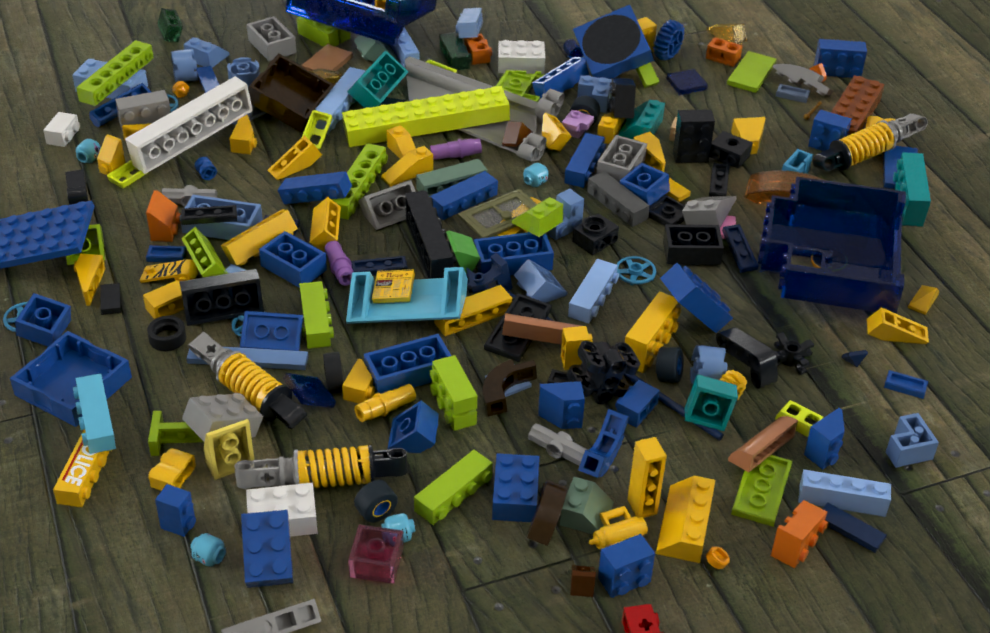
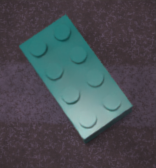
M385 50L347 92L364 108L377 107L409 71Z
M902 152L901 158L897 160V172L893 174V182H896L895 194L898 195L896 205L899 206L898 218H901V223L904 226L923 227L931 203L923 153Z

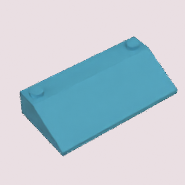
M463 267L444 268V278L415 279L410 302L373 303L372 295L375 280L371 272H352L346 323L460 319L467 295L468 278Z

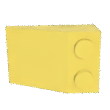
M248 419L206 433L203 448L205 461L214 480L235 473L234 465L241 460H254Z

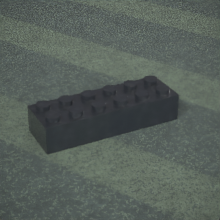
M426 190L405 193L406 223L427 279L444 278V268L454 267L453 264L456 263L454 252L451 253L450 241H446V232L442 230L441 219L437 218L436 207L433 208L432 197L428 196Z

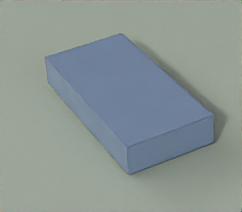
M779 84L776 91V97L807 103L810 95V90Z

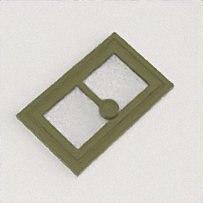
M518 189L460 212L457 216L480 238H487L516 227L512 220L535 206L536 203L522 190Z

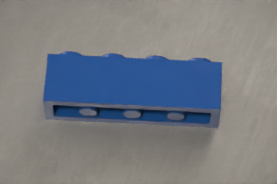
M573 57L532 82L535 95L540 96L541 99L542 94H545L549 89L563 93L566 89L574 87V84L579 82L580 76L589 75L586 59L583 57Z
M585 133L565 169V184L585 187L588 178L596 170L598 160L606 150V144H604L605 137Z
M343 171L285 178L278 188V192L284 204L321 201L327 197L330 199L345 198L352 184L347 172Z
M483 171L431 195L433 208L436 207L437 216L445 220L498 195V180L486 171Z

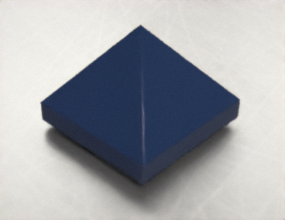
M868 351L849 352L841 356L842 359L858 367L868 354Z

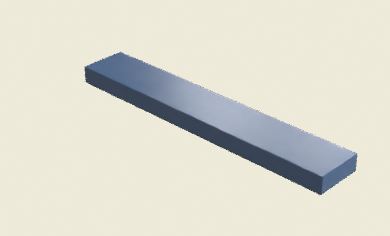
M223 347L229 348L233 352L240 351L244 353L247 358L261 368L306 370L308 351ZM189 348L186 358L187 363L209 365L203 359L197 357Z

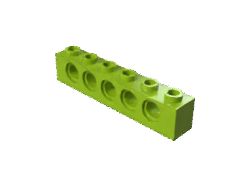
M135 40L76 87L79 101L93 106L99 104L154 59L152 45Z
M367 143L348 170L347 175L352 184L351 189L345 198L332 199L341 206L340 218L348 220L352 213H355L356 207L359 204L358 200L363 198L365 193H368L370 185L375 182L377 174H380L383 165L388 161L386 147Z

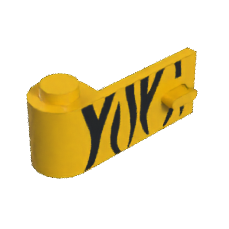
M191 259L149 265L144 268L139 281L145 283L174 278L175 281L178 280L179 282L197 278L199 270Z

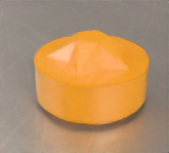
M178 81L173 85L172 92L178 98L185 97L189 92V86L184 81Z
M717 546L712 547L706 554L707 561L717 569H724L730 561L727 552Z

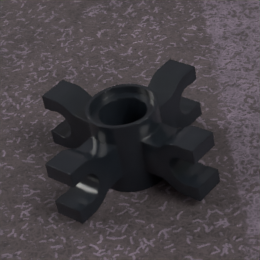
M783 332L776 334V338L779 341L775 342L774 346L781 350L774 351L777 357V366L783 363L786 366H795L800 375L807 373V369L804 366L809 365V361L802 356L812 355L813 352L809 348L814 347V343L809 339L800 344L797 341H788Z

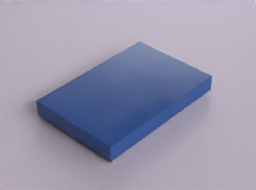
M245 311L240 348L300 351L303 315Z

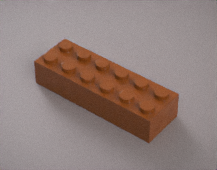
M854 75L831 113L852 119L848 136L865 128L867 117L872 116L881 100L885 84Z

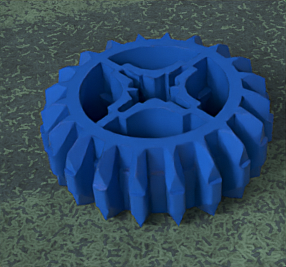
M667 20L660 27V31L657 32L658 35L654 42L653 50L655 57L660 60L666 61L673 58L681 49V44H683L684 27L683 24L675 20Z

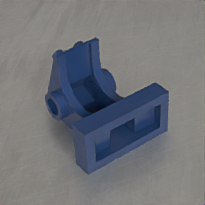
M495 253L490 256L492 267L487 273H473L467 267L466 276L469 279L467 282L469 293L473 292V294L498 285L511 290L513 287L507 262Z

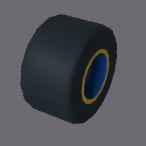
M579 96L572 103L570 111H580L581 113L594 116V122L591 125L593 126L599 117L600 105L590 96Z
M663 346L659 349L656 359L657 378L660 382L678 383L682 378L684 367L682 349L680 347Z
M376 480L366 484L357 493L354 506L367 522H379L392 513L397 505L398 497L385 481Z

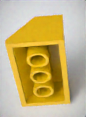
M692 476L670 485L656 554L700 563L716 480Z

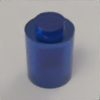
M568 39L564 42L563 49L570 59L573 57H583L581 48L575 39Z

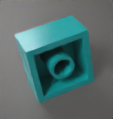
M697 374L684 408L685 421L725 431L738 398L737 385Z

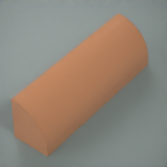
M505 313L502 335L562 345L563 328L579 327L581 325Z
M789 416L779 417L729 456L728 461L750 472L794 437L798 420Z

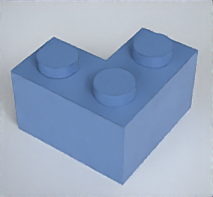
M589 75L580 76L577 97L586 95L594 98L600 105V112L606 113L610 98L609 87L612 79L591 77Z
M571 189L556 196V200L564 205L563 222L546 233L554 240L571 233L575 226L582 223L584 198Z
M919 413L900 416L895 435L890 436L886 454L895 468L933 460L939 442Z

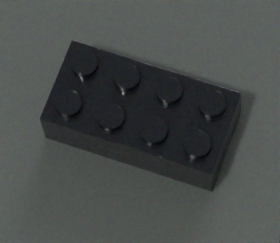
M257 269L179 282L187 326L244 316L245 311L264 312Z

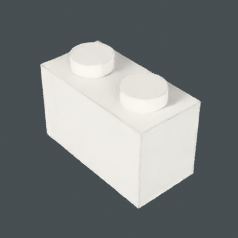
M58 112L43 130L46 144L65 147L80 129L77 115Z

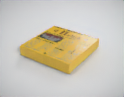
M414 269L377 271L372 295L373 303L410 302L415 278Z

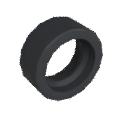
M175 316L156 318L147 328L149 343L158 351H172L185 343L186 331L184 322ZM164 330L177 331L174 335L168 337L157 336L158 333Z
M324 353L323 361L328 392L342 390L343 373L340 353Z

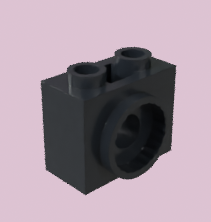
M723 131L711 144L710 158L738 169L750 157L753 142Z
M599 213L586 217L581 224L573 228L572 242L593 256L618 240L619 226Z

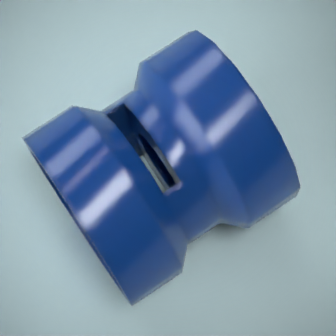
M200 157L196 160L194 166L202 179L211 180L216 176L217 169L209 158Z

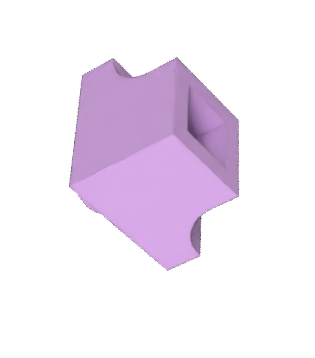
M571 110L562 121V125L572 137L579 139L584 131L588 130L594 122V116Z

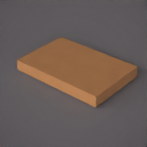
M327 44L302 64L301 67L328 79L353 58V52Z

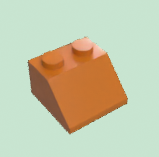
M158 190L153 191L146 211L151 241L173 242L174 236L178 234V224H181V213L178 211V205Z

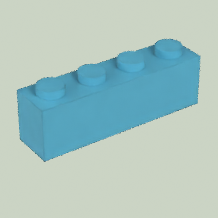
M101 373L75 378L77 386L73 387L74 397L80 401L75 402L77 414H82L83 416L78 418L80 430H85L86 432L81 433L83 446L88 445L90 454L116 449Z

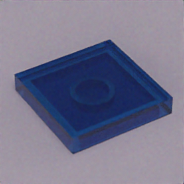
M695 69L666 75V79L679 95L708 90V84Z
M292 373L285 374L284 381L301 404L333 408L336 404L335 399L318 377Z

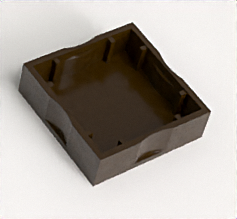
M278 53L268 64L267 69L259 74L250 84L248 90L252 105L302 133L311 112L318 107L332 90L334 84L305 70L299 64Z

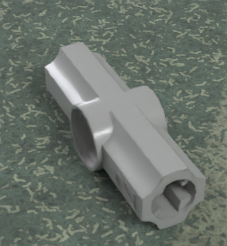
M187 185L183 189H162L164 196L175 204H182L184 207L187 205L192 194L217 198L216 189H197L193 185Z
M535 423L528 434V439L546 448L547 453L555 459L563 457L580 466L585 450H588L573 442L570 435L566 432L560 431L555 433L540 424Z

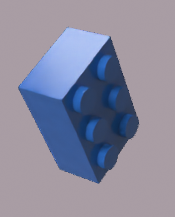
M819 39L814 66L822 63L827 76L853 78L854 75L862 76L867 55L866 42Z
M286 231L259 249L260 263L263 268L299 288V283L312 282L327 270L325 252Z
M496 454L492 520L532 521L537 509L539 456Z
M288 510L241 514L246 587L292 584L293 569Z

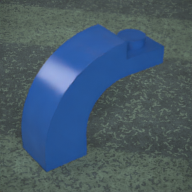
M608 409L596 442L589 450L584 452L579 471L596 478L602 477L608 471L624 439L623 434L630 416Z

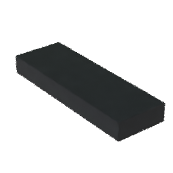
M713 163L709 197L727 195L730 165Z
M236 205L181 209L182 225L237 221Z

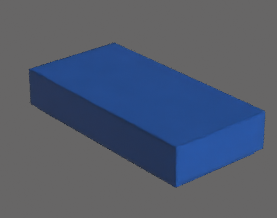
M150 245L146 261L168 263L184 260L187 250L185 246Z
M889 370L884 388L924 399L928 381Z

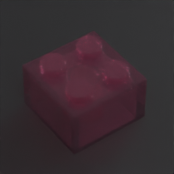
M359 524L348 559L349 577L395 584L404 549L403 531Z

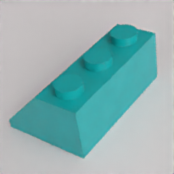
M648 100L634 108V118L626 120L618 136L633 139L635 136L647 132L655 135L663 120L665 103L658 100Z

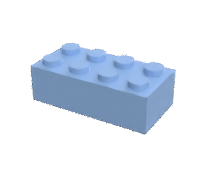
M87 59L72 75L75 91H77L76 87L107 62ZM140 69L106 98L114 99L141 83L148 87L146 71Z

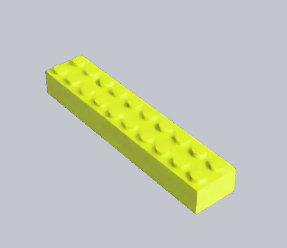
M493 86L492 88L468 92L463 91L371 108L366 107L359 110H349L342 112V118L349 147L366 145L367 143L387 141V130L400 125L410 133L411 137L508 121L510 120V104L502 86Z

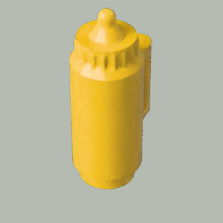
M625 506L600 513V519L604 527L593 532V539L589 540V544L596 545L598 549H603L639 534L644 536V534L648 533L646 521L643 517H631ZM622 515L625 519L613 524H610L608 521L610 519Z

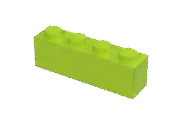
M196 227L181 238L203 277L228 274L210 241Z
M322 281L299 283L307 348L331 346L330 338H334L333 326L329 327V325H332L331 313L327 314V312H330L329 301H325L328 300L327 288L323 289Z
M472 450L414 496V511L432 525L444 519L448 512L460 506L464 499L469 495H473L480 486L491 480L493 476V462L476 450Z

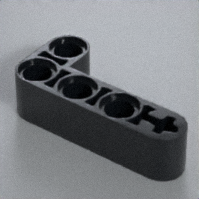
M83 169L65 172L69 205L81 201H89Z
M736 327L716 334V341L720 348H725L727 353L750 367L751 381L757 389L777 382V357L771 348Z

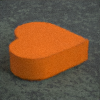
M822 63L809 69L825 77L822 82L826 81L827 75Z

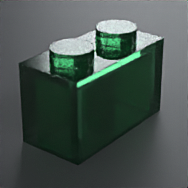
M161 8L157 24L163 39L168 42H179L183 25L177 11Z

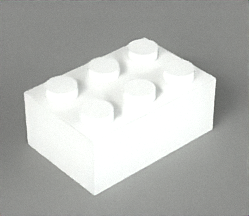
M537 40L498 41V73H505L506 70L526 71L528 74L542 71V74H544V42Z
M313 483L246 490L247 513L288 510L290 537L318 534Z

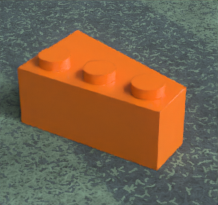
M803 500L794 509V515L792 517L788 516L785 519L787 523L785 527L782 525L778 526L771 556L793 568H796L800 561L804 562L809 553L808 548L815 546L819 532L823 534L828 525V522L825 521L828 512Z

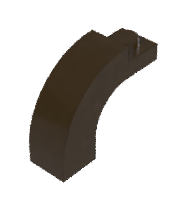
M511 359L499 364L490 371L483 384L484 405L488 417L507 412L505 392L510 387L537 379L534 360L514 365Z
M548 479L546 483H543L540 490L539 503L527 531V538L548 546L563 508L567 487Z

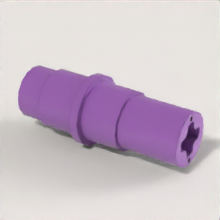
M459 138L457 141L430 145V151L433 153V160L457 157L462 159L464 156L482 153L480 138L464 140Z
M330 241L325 245L324 250L329 258L331 272L336 276L341 285H350L352 272H354L351 260L343 252L339 242Z

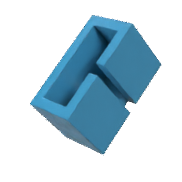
M797 149L783 164L780 182L796 187L810 171L813 154Z

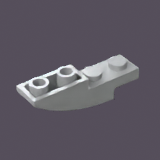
M791 64L773 65V68L776 69L775 73L781 77L787 76L789 78L788 81L794 85L797 83L802 85L804 82L810 88L812 86L816 87V92L822 96L825 94L831 96L833 90L821 83L825 77L812 70Z
M312 599L221 629V632L289 633L322 621L316 601Z

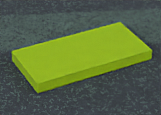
M748 51L727 80V85L757 93L773 69V65L776 64L777 59Z
M770 455L750 472L744 471L731 515L774 527L793 461Z

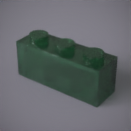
M458 33L439 34V48L449 67L457 71L470 69L472 57L468 53L466 45L463 44L462 38H459Z

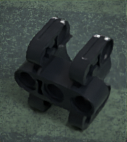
M583 341L578 348V356L582 364L570 366L567 378L570 382L581 381L584 397L592 395L595 402L601 405L610 401L613 395L623 397L626 394L629 384L623 375L625 373L629 375L636 374L640 361L632 348L624 342H617L615 346H611L603 341L595 343Z

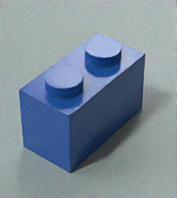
M638 380L633 386L631 385L623 397L617 400L615 405L616 411L630 416L627 423L637 428L658 404L660 390Z
M166 484L155 499L160 527L163 530L184 537L196 523L191 493Z

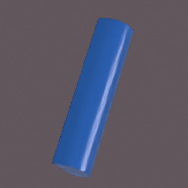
M141 83L90 111V119L96 127H100L118 117L115 99L150 93L151 91Z

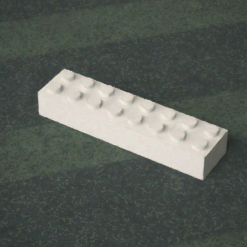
M234 76L125 138L133 166L146 174L252 112L248 85Z

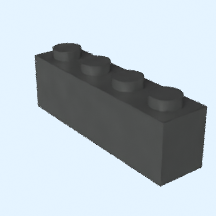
M605 171L588 178L587 192L631 227L648 220L650 205Z

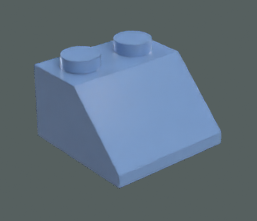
M194 37L184 44V50H194L195 58L192 59L196 60V64L203 67L211 66L213 68L230 55L228 51Z
M530 259L514 274L518 280V286L526 290V296L546 303L568 294L550 271Z

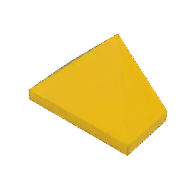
M922 285L908 305V308L926 315L939 295L938 288Z

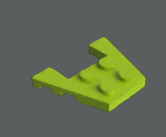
M506 70L496 86H502L505 91L539 102L540 96L527 93L533 85L532 82L545 74H542V71L528 74L526 71Z

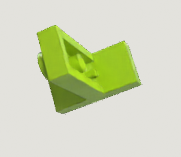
M153 411L148 438L151 456H160L161 443L204 442L186 422L164 423L162 411Z

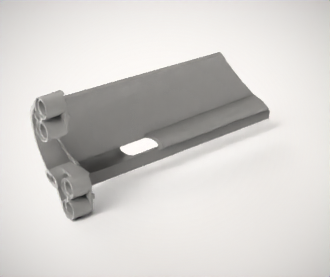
M410 56L405 59L406 70L409 71L407 73L409 101L493 87ZM549 89L545 94H542L539 102L504 90L510 104V120L458 129L514 152L520 158L535 162L542 157L547 148L545 146L546 138L542 136L543 115L548 113L557 117L564 102L565 94ZM507 122H522L533 132L524 138L523 142L517 147L502 146Z

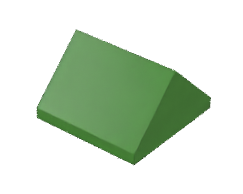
M446 231L459 266L464 268L466 274L467 267L473 272L480 260V256L472 237L453 231Z

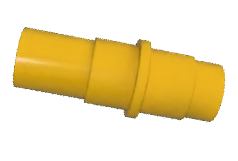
M406 384L381 394L376 393L372 398L355 405V414L360 422L372 420L379 416L385 417L389 412L415 401L416 392L412 385Z

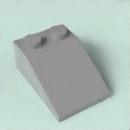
M736 196L701 197L688 201L682 210L686 225H719L721 227L737 199Z

